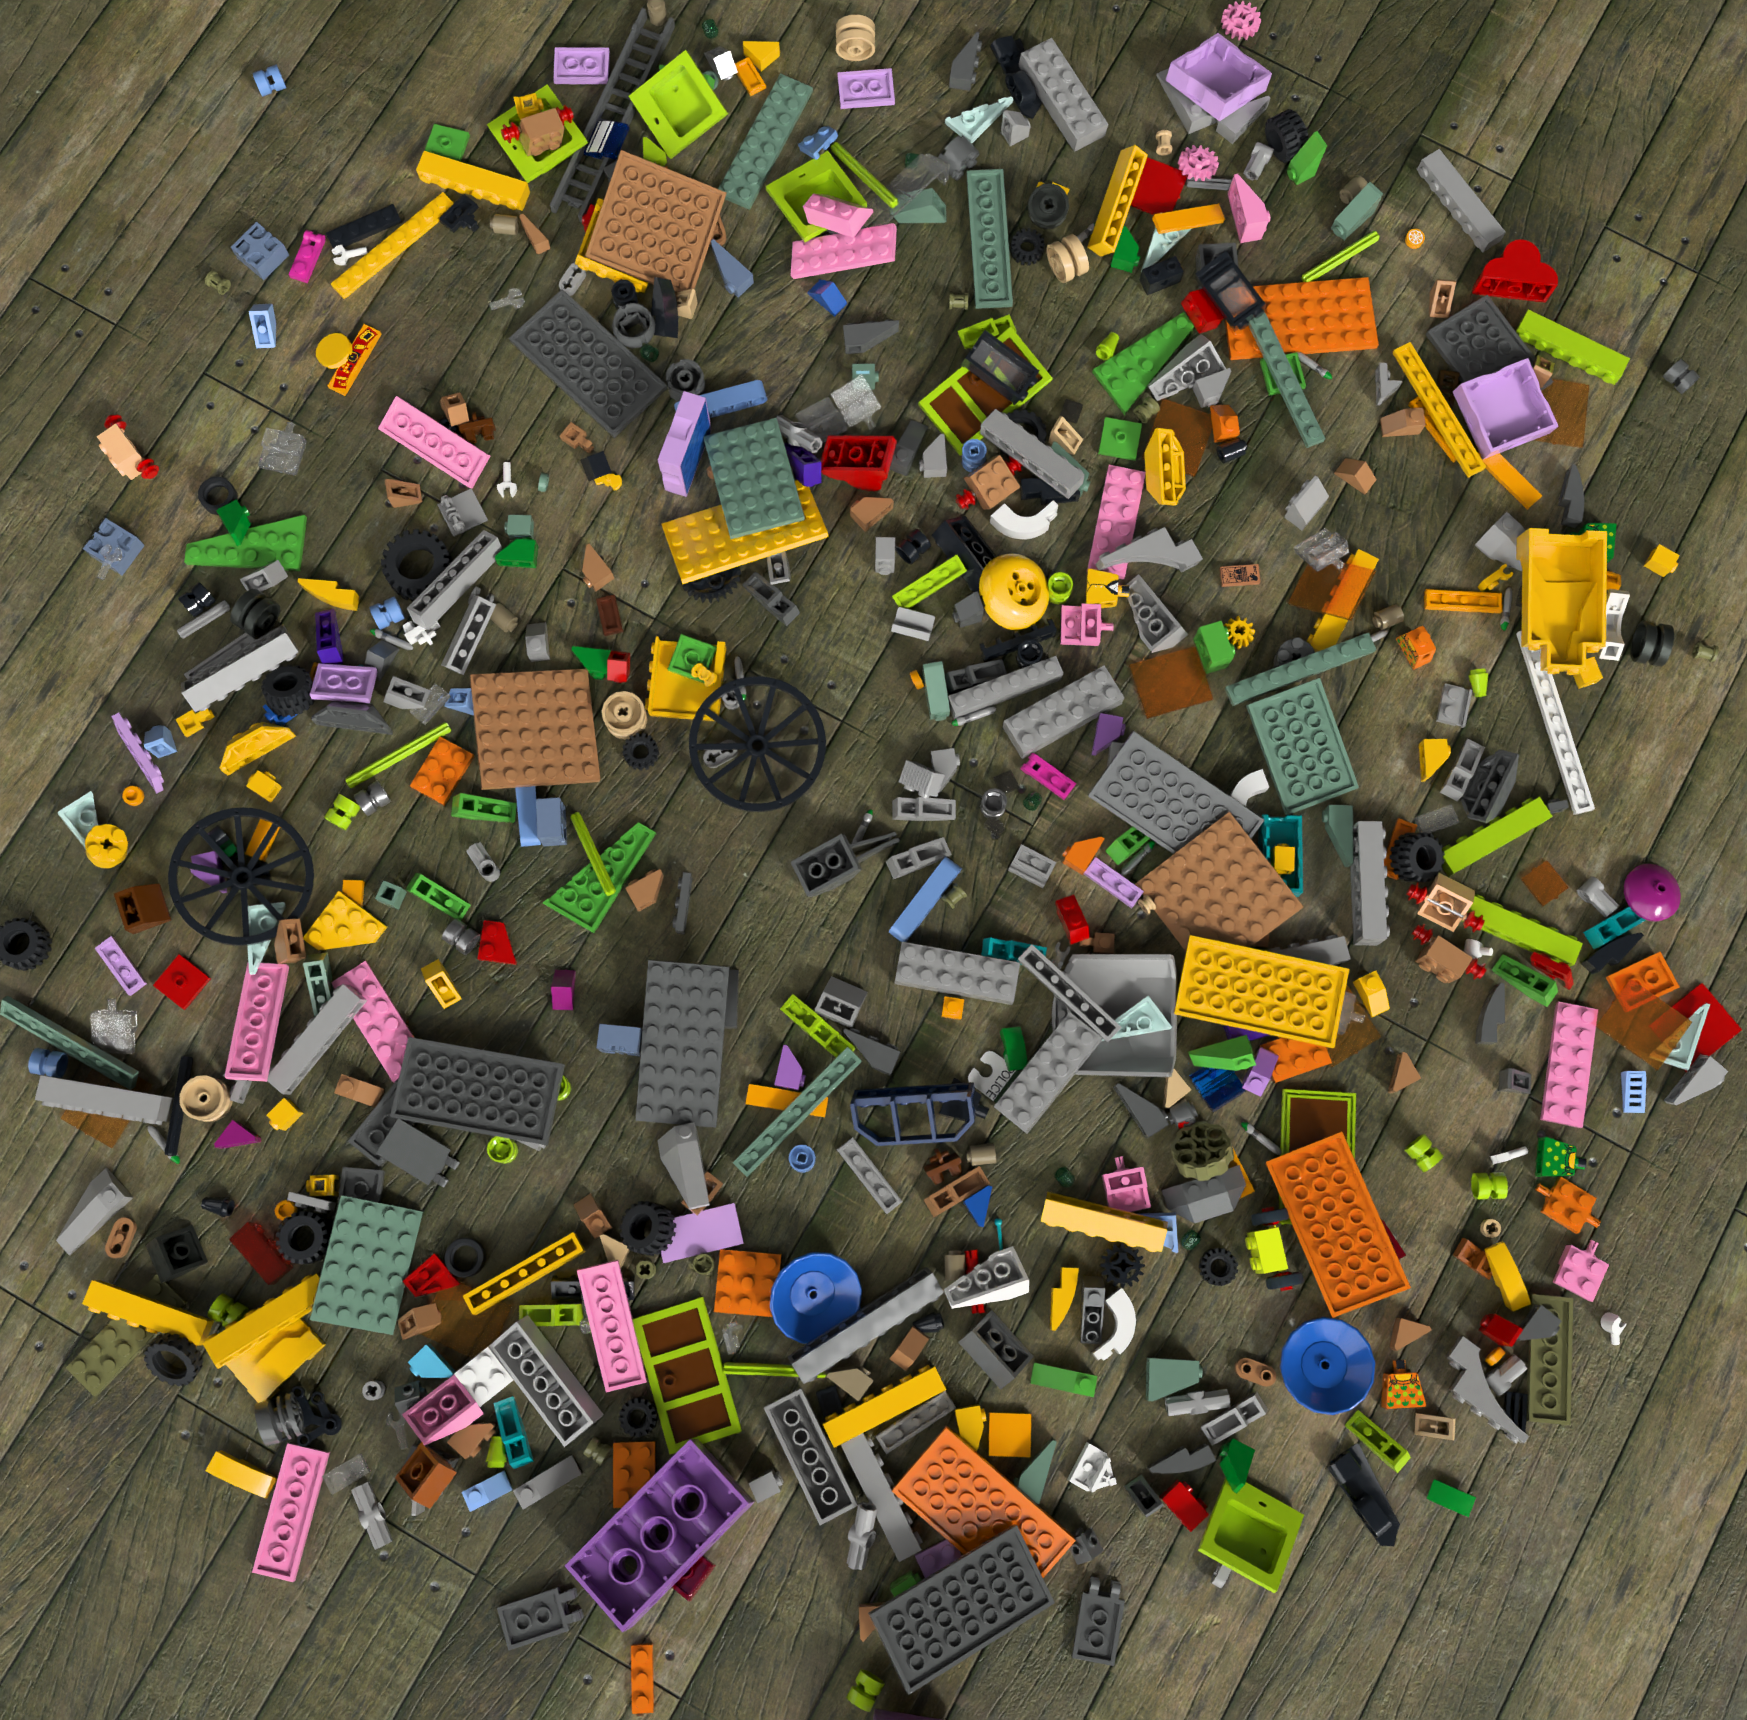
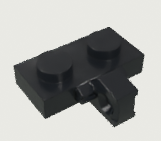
M463 194L439 218V221L453 233L460 226L463 229L467 226L468 229L475 233L479 226L477 221L474 220L475 216L473 213L479 207L477 203Z

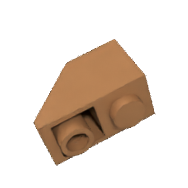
M460 392L441 398L440 406L451 426L469 422L466 403Z
M661 869L649 871L645 874L646 877L641 880L635 879L628 883V887L625 888L638 912L656 903L664 878Z
M495 1422L470 1424L466 1428L455 1432L447 1443L464 1459L470 1456L474 1458L482 1449L480 1447L481 1443L484 1440L489 1441L496 1433L494 1428L498 1424Z

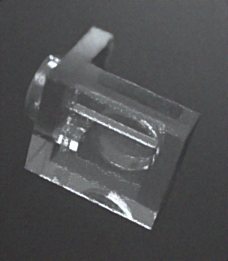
M737 1321L726 1324V1329L722 1330L728 1355L736 1353V1348L740 1347L737 1335L732 1334V1331L744 1328L743 1324L738 1325Z

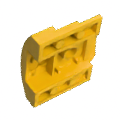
M299 1318L226 1365L248 1389L249 1394L260 1403L271 1399L280 1390L279 1387L306 1360L312 1359L326 1344L302 1318Z

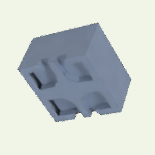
M258 222L231 246L237 259L263 280L289 256L284 244L276 237H273L270 232H267Z
M105 518L99 526L100 530L93 534L94 538L89 540L83 549L92 558L123 576L145 545L136 536Z
M560 798L536 799L537 838L543 846L567 845L566 807Z
M599 1024L597 1049L602 1053H619L622 1055L627 1053V1055L641 1056L643 1031L637 1027Z

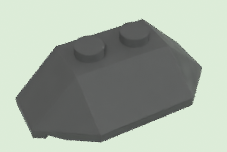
M333 701L311 718L319 726L393 735V730L371 702Z
M1498 750L1495 754L1478 763L1474 775L1470 779L1463 796L1460 798L1469 819L1488 823L1500 815L1516 782L1518 754Z
M1237 1165L1228 1168L1224 1174L1214 1176L1210 1180L1198 1181L1194 1179L1163 1189L1162 1193L1168 1210L1176 1212L1177 1215L1195 1224L1234 1211L1246 1183L1240 1166Z

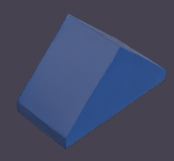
M819 280L807 292L808 295L834 317L847 305L846 300L834 282Z
M992 1186L985 1187L963 1201L978 1227H984Z

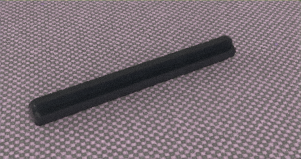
M182 1056L180 1060L165 1147V1155L176 1156L178 1152L184 1112L180 1106V1093L183 1086L190 1080L193 1058L189 1056Z

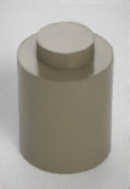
M648 0L647 8L650 22L655 26L665 24L667 13L664 0Z
M1355 175L1340 190L1341 201L1349 204L1368 184L1362 176Z
M495 214L494 218L490 220V228L497 234L517 235L519 230L518 216Z
M497 603L490 620L504 632H512L518 625V618L501 603Z
M1394 604L1375 612L1372 621L1376 628L1383 630L1403 622L1404 614L1398 604Z
M994 1143L970 1145V1150H966L967 1162H971L972 1166L996 1163Z
M949 1251V1255H944L945 1280H958L963 1275L965 1276V1255H961V1251Z

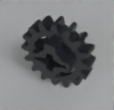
M1120 1243L1119 1248L1116 1244H1113V1250L1111 1251L1107 1248L1105 1251L1108 1255L1101 1256L1105 1260L1104 1263L1099 1264L1100 1267L1105 1268L1101 1274H1107L1108 1277L1105 1281L1113 1280L1112 1286L1114 1287L1118 1283H1120L1121 1288L1125 1287V1283L1132 1287V1281L1139 1282L1137 1276L1144 1274L1140 1271V1268L1145 1267V1264H1140L1143 1256L1136 1255L1139 1252L1138 1249L1132 1251L1131 1246L1125 1248L1124 1243ZM1118 1252L1117 1258L1110 1262V1258ZM1127 1253L1134 1258L1135 1262H1131L1127 1258ZM1122 1259L1123 1263H1127V1265H1131V1267L1129 1266L1127 1268H1123L1122 1271L1120 1267L1113 1265L1121 1263ZM1110 1269H1113L1117 1273L1118 1278L1112 1275ZM1131 1269H1135L1133 1275L1127 1278V1273Z

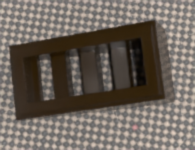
M1440 370L1437 387L1442 393L1450 394V397L1444 396V398L1449 401L1448 405L1453 410L1455 400L1453 391L1457 388L1460 373ZM1443 378L1452 379V383L1443 381ZM1442 385L1450 386L1451 390L1443 389Z

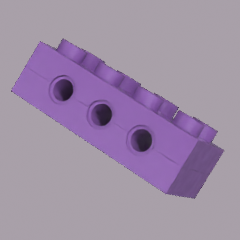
M690 1439L593 1536L565 1567L616 1626L624 1632L632 1628L755 1501L698 1439ZM691 1492L696 1493L700 1498L699 1507L695 1511L690 1510L686 1503V1499ZM659 1524H664L669 1530V1535L665 1542L659 1541L656 1537V1528ZM628 1556H633L637 1560L638 1566L634 1574L628 1572L625 1568V1560Z

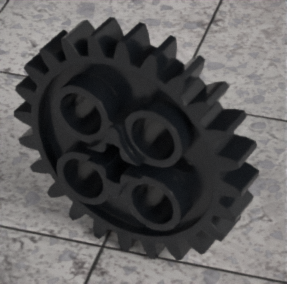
M740 566L704 577L699 582L694 580L682 584L681 579L679 580L681 585H683L684 591H687L689 597L693 595L694 600H698L700 597L702 603L706 599L712 603L713 598H715L719 602L720 596L727 599V592L733 594L731 588H737L736 582H740L738 575H741V570L739 569ZM715 582H721L719 585H713Z

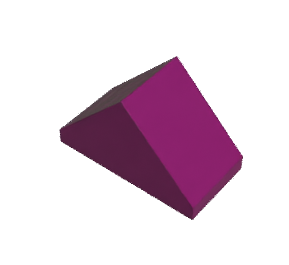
M555 970L551 985L553 1010H573L575 970Z
M232 1120L214 1143V1147L223 1149L259 1143L261 1138L239 1121Z

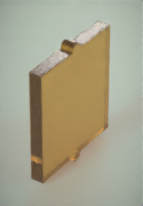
M1545 861L1537 868H1532L1531 872L1521 879L1542 907L1551 900L1558 899V895L1569 888L1548 861Z

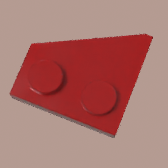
M484 920L478 960L517 965L504 923Z
M1533 952L1530 957L1532 966L1553 980L1555 978L1563 980L1565 982L1564 987L1570 990L1574 984L1570 967L1563 962L1557 963L1553 961L1551 957L1544 953L1538 954Z
M436 1253L403 1280V1283L415 1297L449 1289L461 1284Z

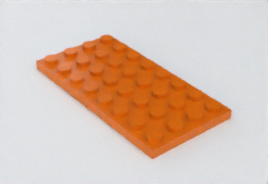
M1368 277L1253 286L1266 303L1264 311L1285 354L1295 352L1314 354L1377 349L1379 345ZM1245 287L1227 288L1221 293L1222 302L1233 317H1236L1255 303ZM1225 320L1230 360L1263 358L1249 326L1234 332Z
M1343 1132L1266 1162L1332 1318L1411 1288Z
M948 1426L940 1432L892 1488V1492L963 1554H966L1013 1524L1017 1525L1042 1578L1045 1577L1076 1541L1071 1533Z

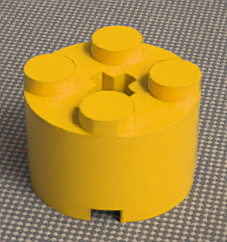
M110 824L94 826L85 840L86 855L97 867H115L127 855L128 841L124 831ZM109 844L108 849H104L103 846Z

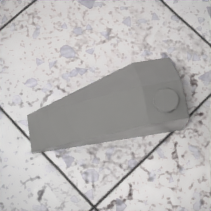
M1169 68L1156 74L1188 134L1217 123V119L1166 81Z
M1200 334L1189 342L1147 386L1158 401L1177 394L1180 390L1193 388L1196 380L1223 371L1226 368L1211 341Z
M1506 512L1480 538L1475 546L1488 558L1494 561L1498 560L1506 564L1507 567H1513L1522 572L1521 562L1516 560L1517 537L1526 530Z
M1139 574L1126 584L1129 585V597L1127 598L1134 614L1140 638L1152 653L1172 648L1188 635Z
M695 1123L674 1126L658 1140L661 1161L689 1210L709 1206L699 1137Z
M105 1168L90 1182L56 1239L68 1255H72L134 1198L108 1168Z

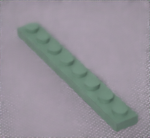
M1264 312L1257 319L1254 317L1249 321L1248 326L1306 448L1324 442V434L1266 313Z
M1368 632L1226 686L1225 691L1232 706L1374 653L1377 649Z
M6 996L2 999L0 1015L127 1089L132 1090L136 1087L139 1071L13 998Z
M847 1047L762 1132L733 1164L748 1177L862 1060Z

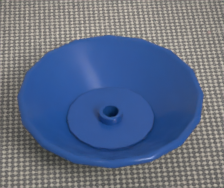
M811 1252L794 1258L779 1272L771 1287L769 1306L774 1323L786 1337L802 1344H808L859 1311L862 1289L857 1273L846 1260L832 1253ZM815 1291L814 1296H809L810 1292Z
M1320 1317L1305 1321L1290 1333L1282 1348L1280 1370L1285 1387L1297 1403L1314 1413L1335 1415L1352 1410L1366 1398L1374 1383L1375 1360L1370 1344L1357 1328L1342 1319ZM1323 1361H1326L1328 1364L1326 1369L1321 1367Z

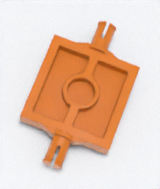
M1558 1177L1554 1186L1550 1189L1541 1183L1536 1186L1535 1190L1546 1196L1545 1203L1540 1212L1570 1231L1578 1234L1585 1222L1592 1224L1596 1228L1600 1225L1601 1220L1591 1215V1209L1597 1198L1563 1177Z

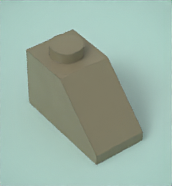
M854 1364L834 1367L822 1372L857 1401L861 1399L873 1382L869 1377L871 1372L862 1365L859 1368Z

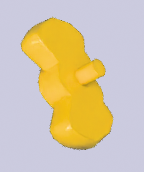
M607 474L594 479L597 485L604 483L606 486H611L613 490H618L622 486L620 475Z
M698 663L692 668V676L694 678L699 677L700 680L704 681L706 687H712L716 684L717 674L708 670L702 663Z

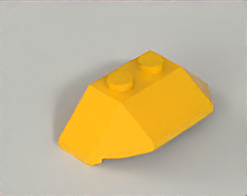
M1156 428L1144 452L1146 490L1159 504L1175 506L1186 489L1184 451L1174 436L1175 433L1172 429Z
M266 722L255 723L250 726L249 730L234 735L227 742L220 769L228 776L296 737V735L288 727Z

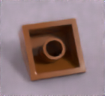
M421 1442L395 1479L413 1501L430 1509L457 1472L448 1461L427 1445L424 1446Z

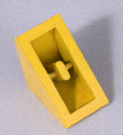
M743 41L744 56L746 58L749 57L761 72L780 56L779 42Z

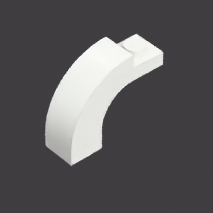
M1053 500L1042 511L1032 517L1019 516L1004 504L991 515L990 524L999 532L1011 538H1035L1048 531L1050 522L1057 516L1058 504Z
M1609 589L1606 596V647L1597 652L1601 659L1619 661L1624 647V641L1621 636V622L1630 597L1629 591Z
M1263 769L1250 773L1241 779L1232 790L1230 796L1246 806L1247 800L1250 797L1266 792L1269 785Z
M1118 1288L1104 1299L1105 1304L1113 1313L1115 1328L1111 1337L1091 1352L1096 1360L1102 1359L1104 1361L1113 1354L1111 1351L1113 1348L1117 1354H1121L1133 1338L1136 1326L1135 1311L1131 1300L1122 1288Z

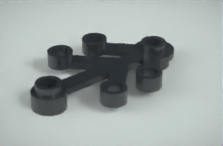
M302 1386L292 1388L291 1392L294 1393L302 1409L304 1428L310 1424L320 1426L309 1434L304 1433L298 1436L297 1443L299 1446H308L312 1440L324 1433L335 1435L341 1430L342 1420L337 1414H331L325 1402V1395L322 1392H314L310 1398L314 1405H318L322 1415L320 1417L314 1414L305 1396V1389ZM297 1388L301 1390L299 1397L295 1395ZM316 1394H319L321 1396V1400L319 1402L315 1401ZM274 1398L271 1399V1401L274 1403L275 1407H277V1399ZM329 1421L334 1422V1427L332 1429L328 1427ZM303 1436H306L308 1439L306 1444L301 1441Z

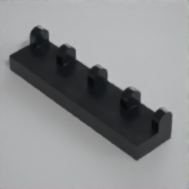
M1052 618L1047 619L1048 626L1040 629L1037 628L1036 624H1032L1031 628L1033 631L1020 636L1017 630L1013 631L1015 638L1002 642L1000 637L995 638L997 645L986 648L984 643L979 644L984 663L1017 651L1019 645L1027 639L1042 642L1055 637L1057 629Z
M553 1275L551 1280L552 1300H584L579 1278H576V1275H571V1278H558L557 1275ZM631 1275L630 1278H623L628 1300H634L635 1275Z

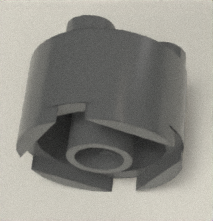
M959 135L944 148L946 152L944 155H939L937 162L952 178L958 181L964 175V170L967 168L972 169L977 164L976 158L980 153L964 135L962 137Z
M683 359L676 364L673 363L668 368L666 373L667 386L671 398L675 401L681 400L684 391L698 396L704 394V374L696 362Z
M1301 638L1290 639L1284 642L1276 652L1273 659V668L1313 654L1315 651L1308 642Z

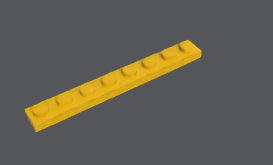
M442 192L331 283L332 288L343 299H346L440 222L439 218L454 203Z
M1411 342L1393 351L1394 357L1467 478L1483 471L1486 468L1484 462Z

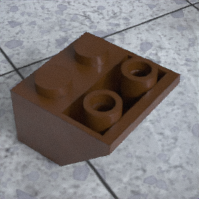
M159 883L134 886L114 893L120 916L127 932L136 934L172 921Z

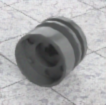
M293 1392L286 1393L285 1399L282 1395L277 1396V1407H275L271 1399L255 1404L257 1427L266 1447L282 1442L283 1431L288 1439H292L294 1433L296 1436L304 1434L302 1409Z

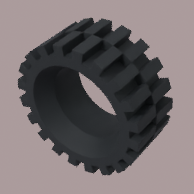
M413 529V534H410L408 530L403 531L404 536L401 538L398 534L394 536L396 542L392 543L389 541L387 543L389 551L384 549L382 555L385 559H381V565L384 568L382 572L390 586L403 599L408 600L410 598L412 602L453 562L442 540H439L435 534L431 536L429 531L423 530V534H421L419 529ZM414 550H425L434 556L433 568L426 576L420 579H408L400 573L402 559Z

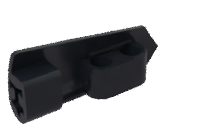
M1012 36L998 38L992 42L990 48L1006 76V86L1021 114L1033 119L1042 103L1026 72L1019 68L1020 55L1024 52L1022 41L1020 38L1014 41Z
M1356 1443L1330 1461L1326 1467L1351 1500L1354 1511L1380 1546L1394 1547L1400 1523L1360 1445Z

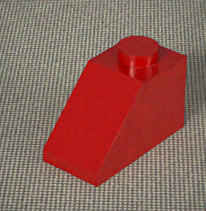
M1497 1314L1485 1315L1480 1321L1481 1327L1478 1330L1499 1346L1509 1347L1514 1345L1523 1331L1521 1327Z

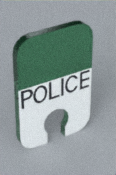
M988 1051L981 1057L980 1061L992 1067L991 1076L982 1077L979 1071L973 1068L968 1076L969 1083L974 1082V1087L997 1103L1021 1072L1019 1070L1008 1071L1005 1060L995 1052Z

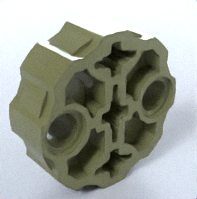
M1201 1121L1195 1122L1189 1127H1183L1176 1133L1177 1137L1171 1142V1152L1174 1163L1177 1165L1181 1175L1186 1178H1195L1198 1181H1206L1214 1176L1222 1175L1228 1170L1230 1161L1234 1159V1152L1231 1140L1222 1126Z

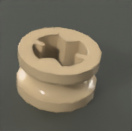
M1145 895L1143 900H1138V904L1148 915L1150 910L1156 909V906L1152 899Z
M1487 1219L1481 1223L1480 1230L1485 1237L1494 1238L1500 1234L1501 1225L1496 1220ZM1493 1224L1494 1226L1492 1227H1495V1231L1489 1234L1486 1226Z

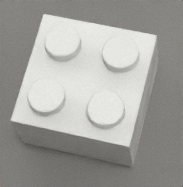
M489 1347L485 1348L455 1373V1376L479 1407L513 1381V1378Z

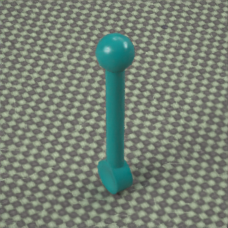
M996 1218L994 1223L997 1226L999 1250H1003L1002 1220Z

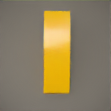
M298 578V583L301 587L322 602L342 609L357 611L359 595L355 590L341 589L337 581Z
M1501 1241L1485 1248L1495 1284L1500 1288L1505 1306L1511 1311H1516L1530 1305L1531 1301L1524 1282L1505 1243Z
M1060 1267V1288H1051L1050 1330H1057L1070 1308L1077 1286L1079 1268Z
M222 1450L215 1452L205 1470L232 1485L264 1498H268L278 1479L243 1459L239 1460Z

